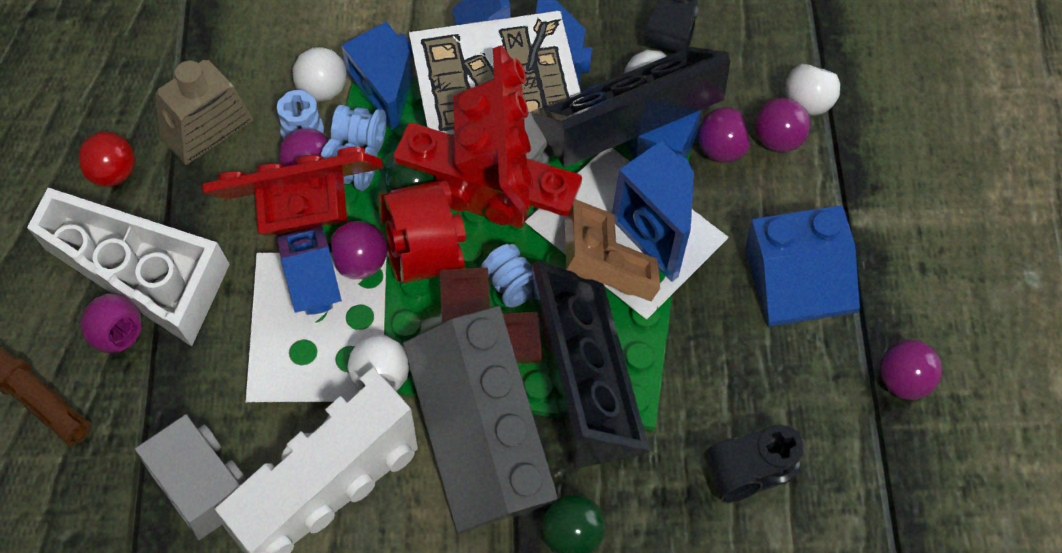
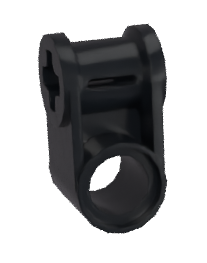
M658 0L648 21L644 45L675 53L690 47L698 16V0Z
M775 425L740 438H731L716 443L704 452L703 458L722 503H734L749 498L758 492L792 481L798 474L804 443L800 434L790 426Z

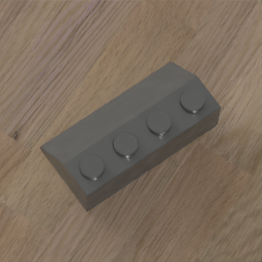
M500 306L450 319L404 342L403 346L457 534L547 508L555 503L558 497Z

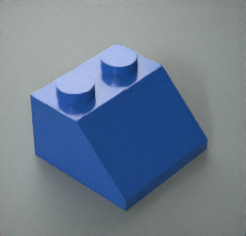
M661 140L619 169L612 214H614L617 227L644 254L657 258L658 269L673 282L679 277L691 231L694 171L682 154L674 152Z
M842 205L751 220L745 249L768 327L858 313L860 304L856 248Z

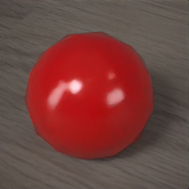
M102 131L92 134L82 143L79 150L80 169L84 178L97 186L109 188L122 184L132 174L136 163L133 147L129 141L115 132Z

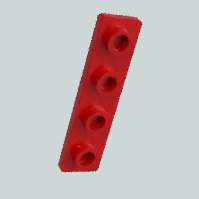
M500 45L493 48L494 80L453 95L455 166L465 176L498 164L499 185L517 209L523 211L530 208L529 190L533 188V179L527 166L526 153L531 151V145L524 124V118L528 117V107L522 92V85L526 83V75L521 62L517 58L512 59L504 47Z
M415 123L408 124L394 153L395 163L435 175L436 181L447 180L452 196V206L450 209L460 212L468 211L484 216L499 225L509 224L523 228L528 216V209L519 211L503 192L499 185L498 164L464 176L455 166L454 135ZM527 158V166L533 179V188L529 190L530 206L562 216H568L581 187L582 176Z
M348 147L338 150L336 157L326 159L323 156L315 155L300 157L297 159V165L287 167L282 164L260 165L257 167V173L248 175L243 172L221 173L218 175V181L202 184L203 194L221 199H233L255 194L258 234L272 236L347 222L344 176L382 169V159L365 153L364 148Z

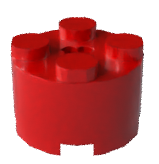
M447 180L419 184L379 194L381 225L386 224L389 242L387 255L397 282L401 281L402 284L465 270L463 253L460 245L457 243L465 242L466 234L461 215L459 213L451 214L452 196Z

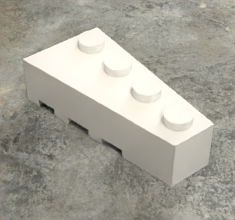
M47 188L27 227L46 251L111 294L127 297L136 305L140 313L190 346L193 345L230 265L217 242L51 188Z
M374 366L360 378L366 386L352 399L346 402L340 396L325 409L329 416L314 433L305 434L301 431L287 443V447L281 456L282 461L276 467L271 463H265L215 508L223 527L244 553H291L294 544L309 532L317 533L324 529L334 519L336 511L350 501L358 502L372 491L378 479L390 470L392 472L401 470L412 460L418 447L411 408Z

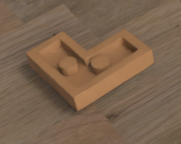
M575 199L570 214L565 216L566 270L574 272L581 278L592 279L614 287L626 295H635L651 302L660 290L658 259L616 243L614 214Z

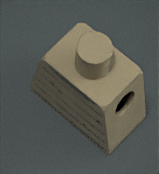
M189 60L180 63L175 69L176 78L160 87L155 93L160 138L185 165L253 121L252 115L234 86L209 60H202L199 63Z

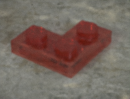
M488 268L440 270L442 323L453 318L490 309ZM539 312L502 314L517 364L541 363Z

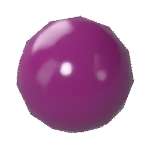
M777 98L768 101L759 110L754 121L757 139L772 152L786 153L797 150L807 140L811 130L808 111L791 98Z
M721 107L707 113L698 128V144L702 152L710 159L720 163L735 162L745 156L749 150L750 141L740 111L731 107Z
M310 127L295 129L285 136L281 144L280 163L287 167L297 165V159L300 157L321 156L322 150L329 138L320 131Z
M351 221L340 226L332 235V252L336 267L342 276L352 280L365 279L377 273L383 266L387 256V243L382 232L375 225L365 221Z
M108 293L95 298L86 306L80 321L81 332L90 347L104 353L115 354L128 349L136 342L142 330L141 313L136 305L127 297Z
M904 340L893 344L883 355L880 363L881 379L892 394L901 399L917 400L929 396L940 383L942 378L941 359L935 350L920 340Z

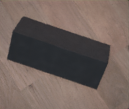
M688 47L532 111V115L563 168L723 101L731 62L729 53L726 51Z
M537 261L532 265V300L574 469L644 455L650 449L604 284L592 279L581 278L569 270Z

